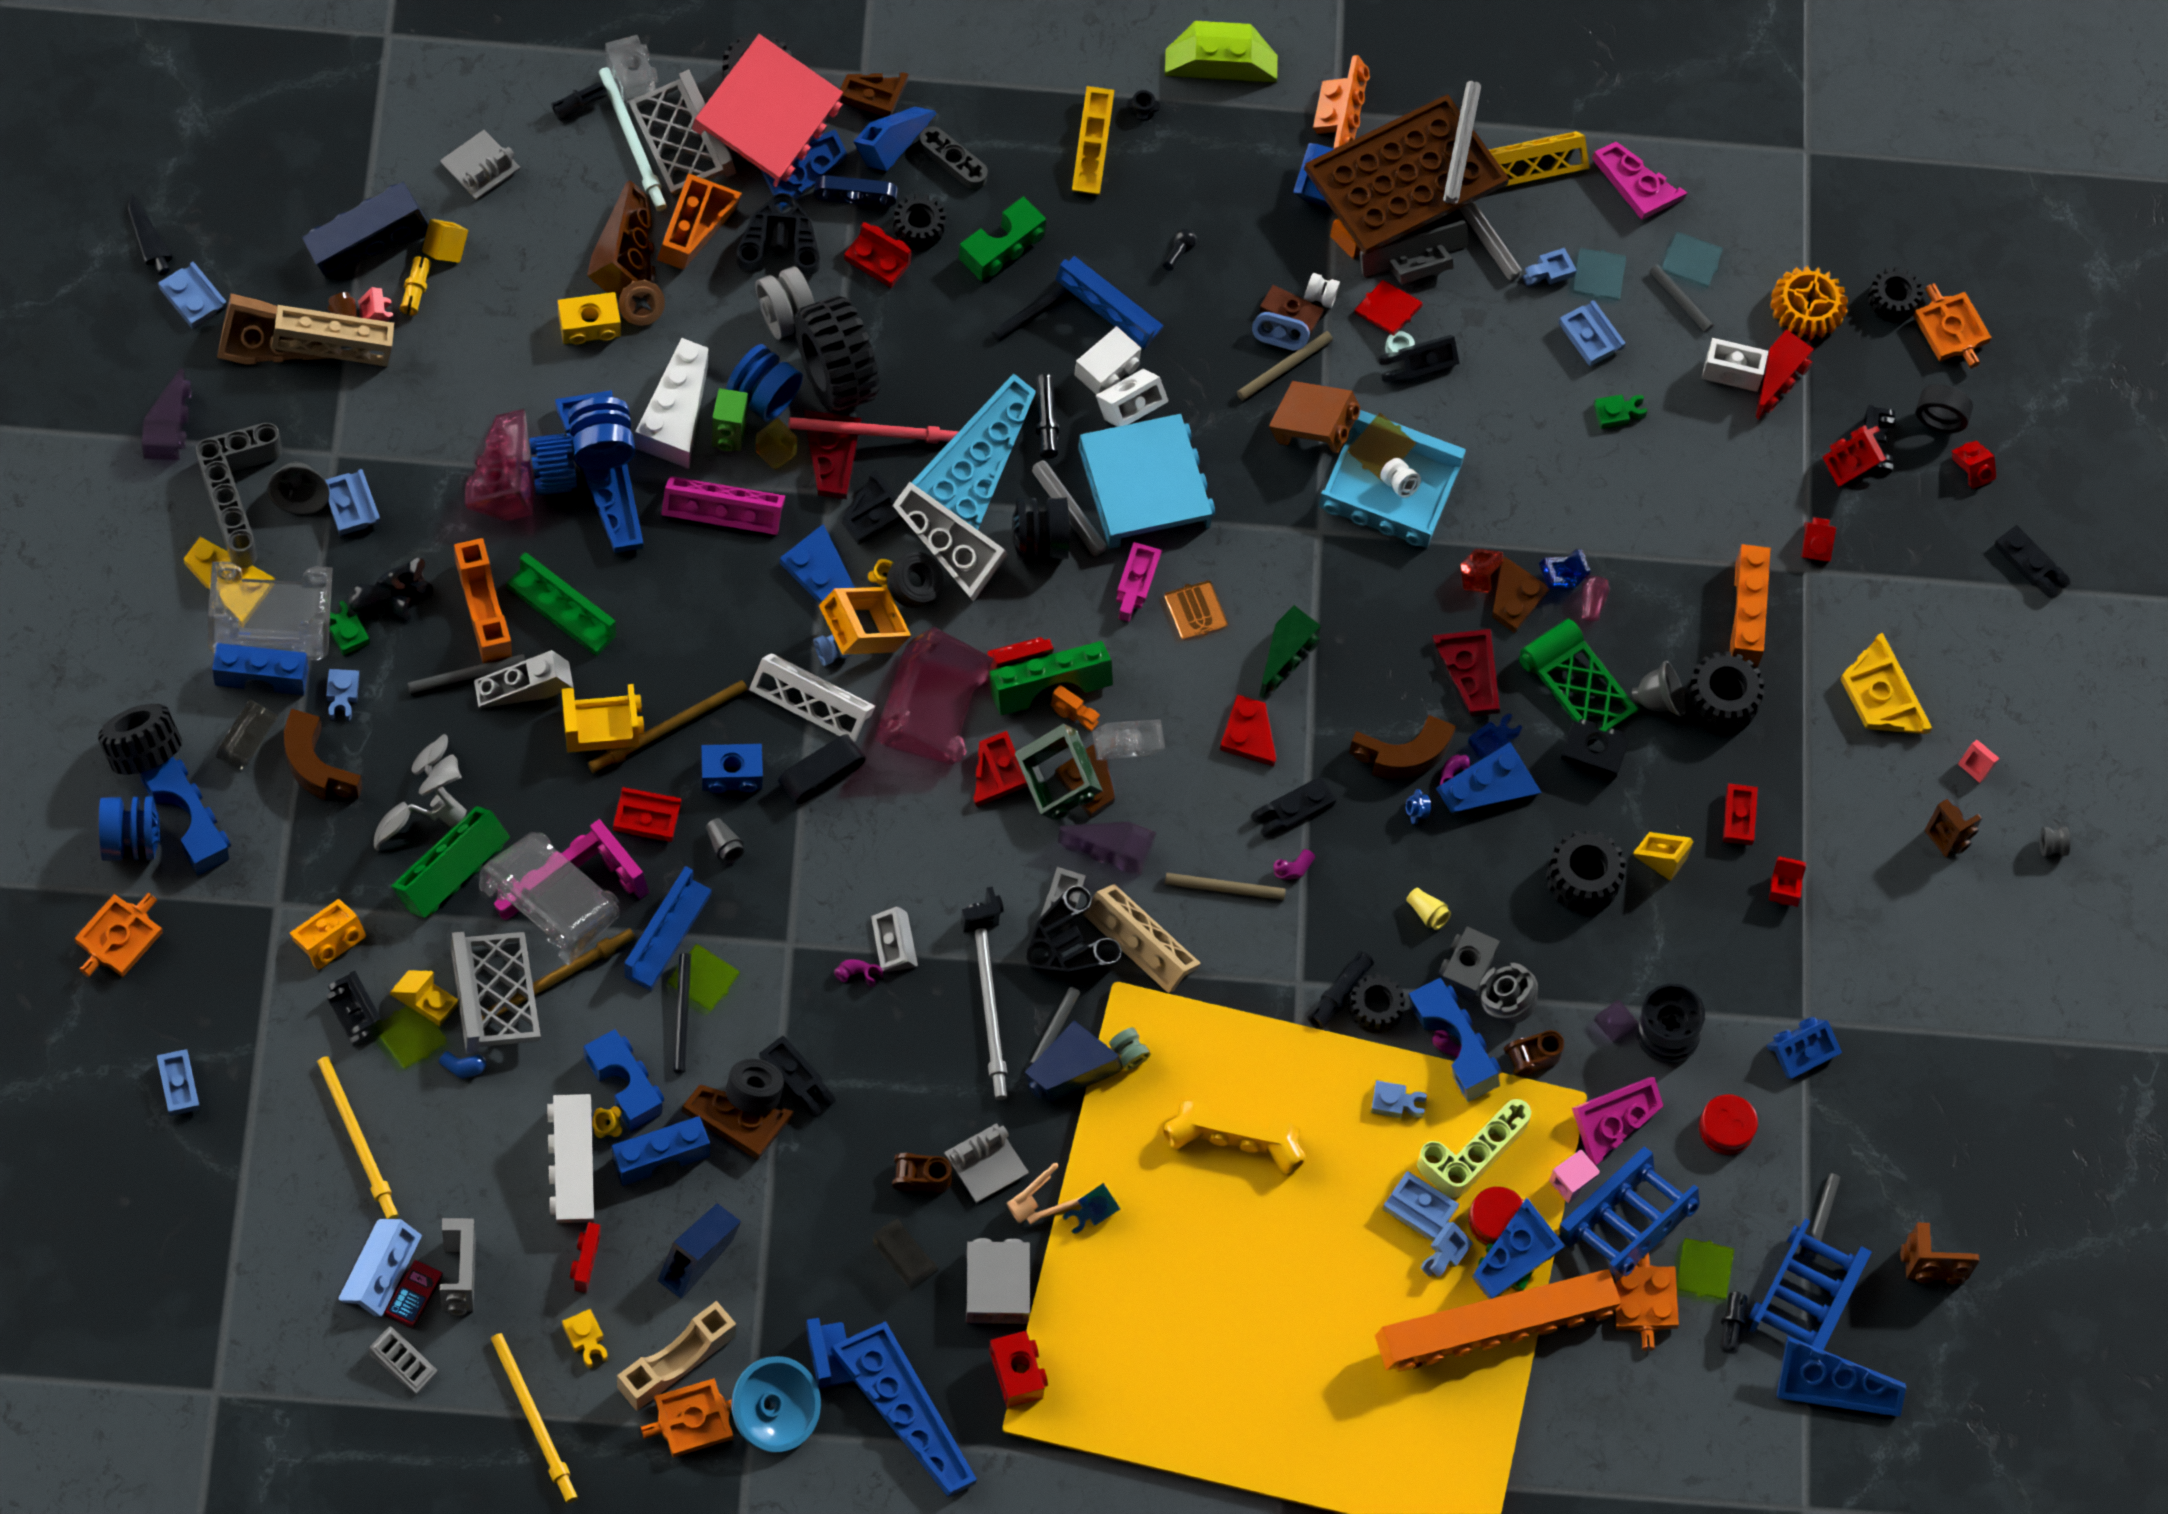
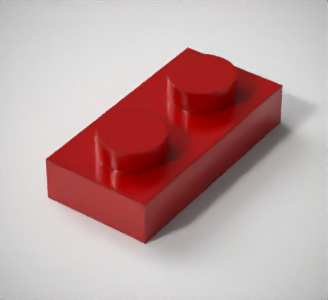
M1728 783L1726 788L1723 842L1753 845L1758 787Z
M588 1222L586 1232H580L577 1243V1250L581 1251L579 1261L573 1260L570 1271V1279L574 1280L575 1291L587 1293L601 1237L600 1224Z

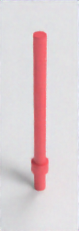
M789 417L788 421L789 429L925 440V443L938 444L939 441L950 442L959 432L940 430L936 426H927L925 429Z

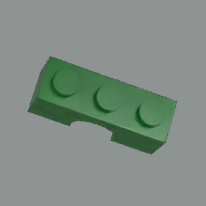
M1023 196L1002 212L1001 227L1008 233L1007 236L994 238L980 228L960 243L958 259L980 281L989 275L994 276L1010 259H1017L1030 244H1037L1042 240L1045 235L1047 219Z

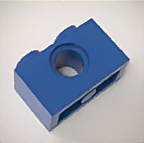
M762 744L701 745L702 791L709 790L712 793H722L726 790L753 792L756 789H762ZM728 767H735L739 769V771L735 773H729L725 769H727Z

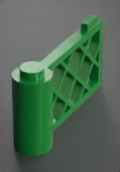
M1567 618L1520 650L1519 662L1527 672L1531 671L1540 677L1573 721L1579 723L1580 719L1586 720L1587 715L1603 717L1602 727L1599 730L1607 732L1608 728L1613 729L1638 711V708L1584 641L1580 628L1571 619ZM1582 652L1589 660L1588 669L1572 666L1573 657ZM1553 670L1566 671V684L1554 682L1548 674ZM1571 673L1587 675L1586 688L1571 686ZM1592 677L1604 679L1607 683L1606 692L1590 689ZM1569 692L1585 694L1584 706L1572 705L1568 700ZM1589 695L1605 698L1604 711L1588 708ZM1610 699L1621 701L1627 710L1622 714L1608 712Z

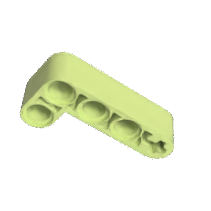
M1520 1099L1509 1101L1457 1155L1440 1142H1427L1423 1145L1418 1157L1417 1167L1419 1172L1448 1197H1461L1524 1133L1531 1117L1530 1106L1527 1102ZM1516 1116H1519V1117L1515 1118V1119L1512 1121V1123H1511V1125H1510V1127H1509L1508 1123H1509L1510 1117L1514 1118V1117H1516ZM1489 1135H1499L1503 1141L1494 1142L1490 1139ZM1478 1155L1483 1161L1480 1163L1473 1162L1469 1156ZM1435 1156L1440 1162L1430 1163L1425 1157ZM1449 1176H1458L1463 1182L1459 1184L1453 1183Z

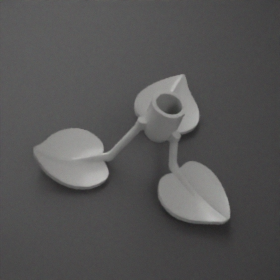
M443 734L435 742L424 748L412 765V772L415 775H419L424 770L428 775V778L419 788V794L425 796L433 791L437 793L430 803V806L433 808L432 811L413 804L407 806L405 802L396 805L382 818L376 829L374 848L379 851L382 843L391 838L405 825L410 813L413 811L429 816L433 821L439 817L450 828L455 827L466 815L467 810L447 793L443 787L462 778L458 769L457 758L451 754L432 769V765L438 762L445 753L448 745L446 734Z

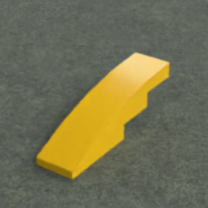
M1086 87L1072 184L1073 192L1100 195L1115 90Z

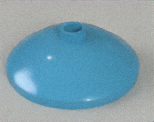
M766 1357L752 1363L738 1378L732 1394V1415L738 1431L751 1445L769 1452L788 1451L801 1445L814 1431L821 1409L820 1392L814 1377L799 1362L787 1357ZM766 1399L770 1401V1408L768 1410L764 1407Z

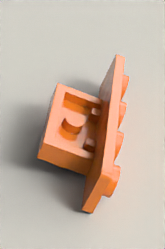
M1359 55L1352 56L1348 78L1322 81L1313 129L1317 134L1336 132L1334 149L1354 140L1357 128L1360 126V112L1365 102L1364 92L1366 83L1370 78V71Z

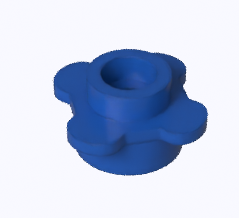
M1416 789L1414 795L1409 796L1406 801V812L1411 816L1412 824H1417L1418 819L1428 818L1431 811L1430 798L1428 795H1422L1420 789Z

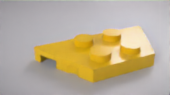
M1878 634L1874 642L1858 656L1855 663L1848 667L1840 679L1866 729L1918 734L1930 733L1932 726L1884 634Z

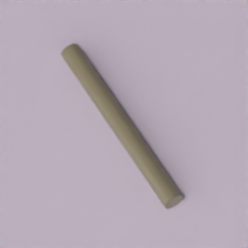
M1328 331L1324 332L1306 344L1302 349H1299L1237 391L1238 397L1244 401L1333 341L1331 334Z
M1166 873L1165 885L1284 900L1286 891L1285 888Z

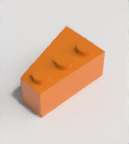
M688 173L657 260L684 270L734 213L742 193Z

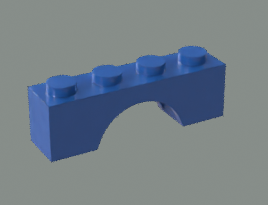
M173 756L158 767L139 773L140 781L149 796L154 797L155 804L168 803L176 805L185 810L191 817L190 827L181 838V845L184 855L198 876L230 860L228 848L231 847V844L223 830L218 832L214 824L217 823V820L210 807L204 808L200 802L203 797L197 785L188 782L186 778L188 771L181 759L175 760Z
M1440 977L1408 993L1410 1007L1425 1031L1445 1030L1453 1035L1462 1045L1458 1058L1451 1066L1453 1079L1467 1102L1499 1087V1074L1502 1073L1501 1068L1495 1057L1489 1058L1485 1052L1487 1045L1481 1034H1475L1470 1026L1473 1023L1468 1012L1465 1009L1460 1010L1456 1004L1458 997L1452 986L1446 987Z

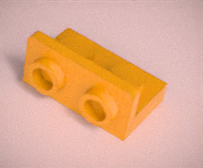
M337 899L289 933L293 942L309 956L317 970L323 968L366 937L358 916L340 899Z

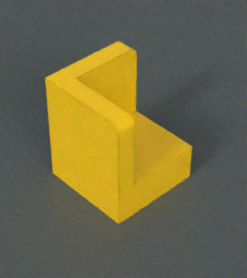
M430 219L422 252L437 260L459 263L462 258L468 229L454 222Z

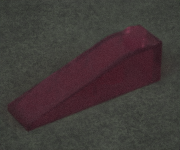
M520 409L496 415L485 439L487 446L483 455L477 457L475 462L477 468L474 475L468 477L465 487L466 508L503 521L533 515L534 492L525 410Z

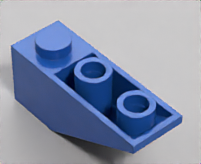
M920 107L909 108L870 122L853 142L867 167L887 171L894 165L906 148L911 145L919 133L927 127L928 123L937 113L935 110Z

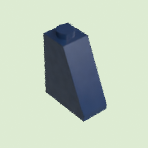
M1074 1020L1025 1071V1075L1029 1083L1027 1085L1028 1089L1036 1097L1041 1098L1044 1096L1052 1103L1119 1073L1123 1066L1117 1053Z
M718 1203L715 1204L673 1242L657 1281L682 1299L732 1243L741 1221Z

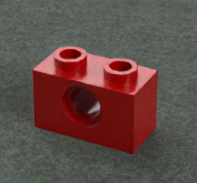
M1027 1330L990 1340L989 1353L1006 1407L1009 1408L1042 1399L1045 1387L1048 1386V1380L1044 1368H1038L1036 1358H1039L1037 1344L1034 1339L1029 1340ZM1023 1364L1028 1370L1024 1373H1017L1012 1369V1366Z

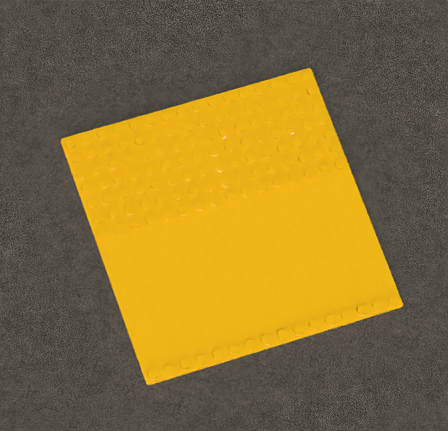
M1114 982L1111 987L1099 1040L1112 1049L1109 1045L1110 1040L1121 1031L1133 1027L1140 1036V1043L1146 1045L1151 1055L1138 1067L1131 1070H1125L1123 1067L1119 1073L1086 1088L1058 1205L1083 1196L1087 1197L1088 1200L1075 1207L1055 1213L1026 1329L1029 1340L1034 1339L1037 1344L1039 1358H1036L1039 1369L1044 1368L1048 1386L1045 1387L1042 1399L1007 1408L1002 1427L1004 1433L1338 1514H1501L1539 1332L1531 1333L1527 1339L1512 1343L1511 1339L1500 1341L1501 1344L1488 1350H1483L1482 1346L1473 1348L1471 1353L1461 1357H1455L1454 1354L1446 1355L1442 1361L1427 1365L1425 1361L1418 1369L1412 1368L1403 1372H1398L1397 1368L1386 1371L1375 1334L1383 1326L1488 1300L1487 1296L1472 1278V1275L1479 1267L1478 1262L1480 1258H1485L1488 1254L1485 1251L1487 1246L1480 1243L1472 1235L1468 1225V1214L1472 1202L1484 1189L1494 1186L1506 1187L1515 1191L1523 1201L1528 1198L1554 1233L1559 1236V1224L1562 1222L1566 1200L1549 1182L1553 1169L1576 1153L1580 1132L1572 1108L1585 1103L1587 1095L1582 1091L1500 1073L1499 1087L1467 1102L1453 1079L1451 1065L1455 1061L1122 982ZM1376 1080L1405 1085V1094L1411 1095L1414 1092L1427 1094L1425 1102H1414L1415 1107L1425 1109L1423 1117H1413L1404 1110L1401 1118L1371 1113ZM1520 1099L1527 1102L1531 1109V1117L1524 1133L1465 1194L1457 1198L1449 1197L1459 1203L1458 1209L1449 1222H1454L1473 1244L1457 1266L1447 1265L1440 1277H1437L1434 1273L1431 1276H1427L1420 1267L1428 1257L1436 1252L1430 1246L1433 1242L1382 1210L1384 1203L1389 1199L1391 1193L1407 1171L1440 1191L1418 1170L1417 1161L1424 1144L1430 1141H1437L1457 1155L1509 1101ZM1184 1101L1211 1105L1209 1117L1268 1130L1271 1119L1285 1121L1296 1125L1300 1129L1297 1144L1305 1154V1161L1297 1170L1291 1173H1283L1272 1156L1265 1152H1245L1238 1146L1229 1144L1218 1146L1212 1144L1210 1140L1196 1138L1183 1147L1176 1149L1171 1147L1165 1139L1163 1128L1167 1122L1177 1117L1179 1105ZM1516 1116V1117H1514V1118L1510 1117V1120H1509V1123H1508L1509 1127H1510L1512 1121H1513L1515 1118L1519 1117V1116ZM1489 1135L1490 1139L1494 1142L1503 1141L1499 1135ZM1478 1155L1469 1156L1473 1162L1480 1163L1483 1161ZM1435 1156L1425 1157L1430 1163L1440 1162ZM1449 1176L1453 1183L1459 1184L1463 1182L1458 1176ZM1554 1256L1535 1269L1524 1290L1549 1284ZM1510 1287L1498 1297L1519 1291ZM1018 1364L1016 1372L1024 1373L1028 1369L1025 1365Z

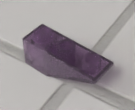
M183 368L178 370L144 418L142 435L144 459L180 460V450L186 449V431H182L183 423H188L189 406H185V397L190 398L191 380H186Z
M1129 821L1061 826L1058 843L1070 851H1081L1089 854L1092 859L1098 862H1109L1117 865L1119 869L1126 873L1135 872L1141 875L1153 849L1156 832Z

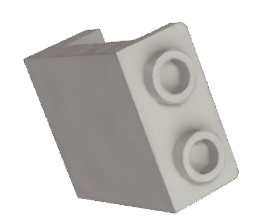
M442 1218L444 1252H460L459 1283L440 1284L442 1311H448L451 1315H463L467 1311L474 1312L476 1250L474 1219Z
M978 1238L973 1240V1242H967L966 1323L1028 1324L1030 1316V1242H1023L1020 1239L992 1242L987 1238Z

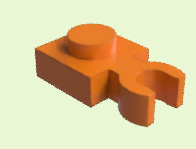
M1062 685L1055 689L1052 694L1051 706L1059 716L1063 718L1068 717L1074 722L1078 720L1091 732L1099 724L1097 719L1100 717V714L1084 706L1082 699Z

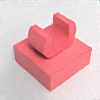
M371 287L358 300L360 318L388 322L393 317L392 312L385 311V308L392 302L391 299L383 297L381 288Z
M1976 740L1965 752L1958 765L1980 783L1988 776L2000 758Z

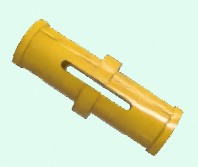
M414 257L410 276L405 280L404 288L406 290L399 308L404 314H407L411 304L410 315H416L421 296L426 292V278L431 267V261L425 257L421 268V257Z

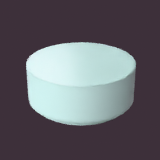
M1398 331L1394 336L1390 334L1386 341L1385 351L1386 353L1398 352L1399 349L1415 345L1414 339L1410 334L1403 331Z

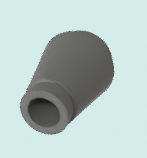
M720 818L713 819L707 824L706 830L717 858L723 860L724 863L737 861L744 854L743 841Z

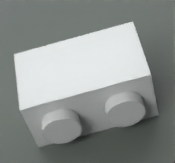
M1116 326L1076 360L1074 375L1097 395L1120 382V379L1126 373L1132 374L1139 367L1141 347Z

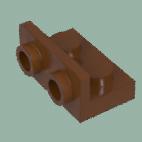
M1946 799L1937 805L1924 831L1942 854L1948 857L1954 852L1961 854L1971 846L1970 840L1979 832L1977 828L1983 818L1977 814L1965 821L1959 808L1953 806Z

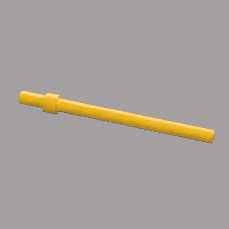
M322 1057L317 1063L372 1185L370 1188L375 1201H379L386 1219H396L399 1215L390 1197L392 1191L389 1184L382 1179L329 1057Z
M496 1334L491 1337V1341L550 1466L548 1472L552 1481L558 1484L566 1503H572L578 1499V1496L569 1479L570 1471L566 1463L560 1460L503 1334Z

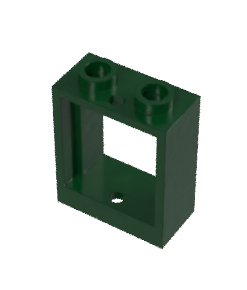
M1060 725L1015 752L1038 810L1043 816L1053 820L1062 819L1069 815L1071 809L1078 805L1090 803L1094 800L1095 795L1103 791L1077 729L1068 725ZM1069 747L1084 784L1058 800L1053 801L1038 765Z

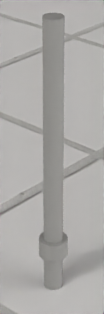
M980 928L975 930L991 1061L988 1064L989 1077L993 1079L995 1099L1004 1100L1007 1098L1005 1083L1007 1066L1006 1062L1002 1059L987 930Z

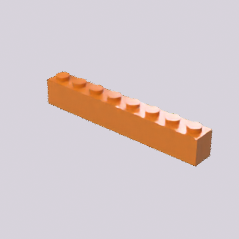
M1609 1269L1383 1326L1375 1334V1339L1386 1371L1397 1368L1398 1372H1403L1416 1366L1415 1363L1426 1361V1364L1430 1365L1442 1361L1446 1355L1454 1354L1455 1357L1465 1356L1471 1353L1473 1348L1482 1346L1483 1350L1492 1349L1501 1344L1500 1341L1511 1339L1512 1343L1527 1339L1531 1333L1539 1332L1540 1335L1550 1334L1556 1331L1558 1326L1566 1324L1568 1328L1577 1327L1586 1322L1585 1319L1595 1317L1596 1321L1604 1320L1614 1315L1613 1311L1621 1304L1611 1272Z

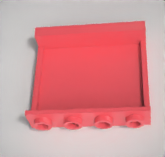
M758 34L697 115L692 130L699 135L707 131L775 179L773 186L777 187L781 180L787 182L796 169L793 167L796 160L802 161L811 149V146L808 144L813 137L817 140L821 137L827 128V125L824 123L828 117L835 118L843 106L840 103L843 92L771 41Z

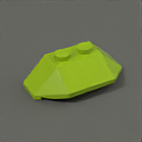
M1194 21L1166 48L1165 76L1277 82L1278 55L1252 24Z

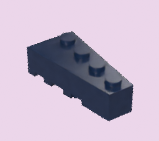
M403 181L389 186L385 192L374 198L362 201L358 207L338 214L334 220L327 224L313 228L302 238L316 265L325 276L358 263L361 255L375 256L384 252L383 249L386 245L398 241L399 245L410 242L409 236L418 232L426 235L429 223Z

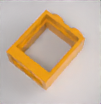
M888 587L836 588L819 604L820 610L842 655L896 652L911 636ZM854 610H869L880 633L865 634Z

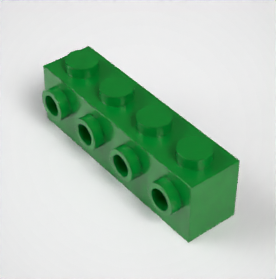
M476 806L393 883L391 888L411 914L425 918L436 912L439 904L447 896L456 893L463 881L477 873L490 856L501 851L503 844L510 836L491 810Z

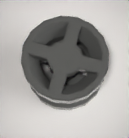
M2042 827L2040 832L2042 856H2051L2053 853H2058L2060 856L2069 855L2070 833L2068 827H2059L2057 830H2052L2050 827Z

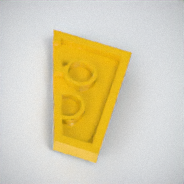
M201 536L184 557V564L206 588L210 589L219 599V603L226 610H229L242 628L276 584L273 576L253 565L248 568L234 566L228 551Z

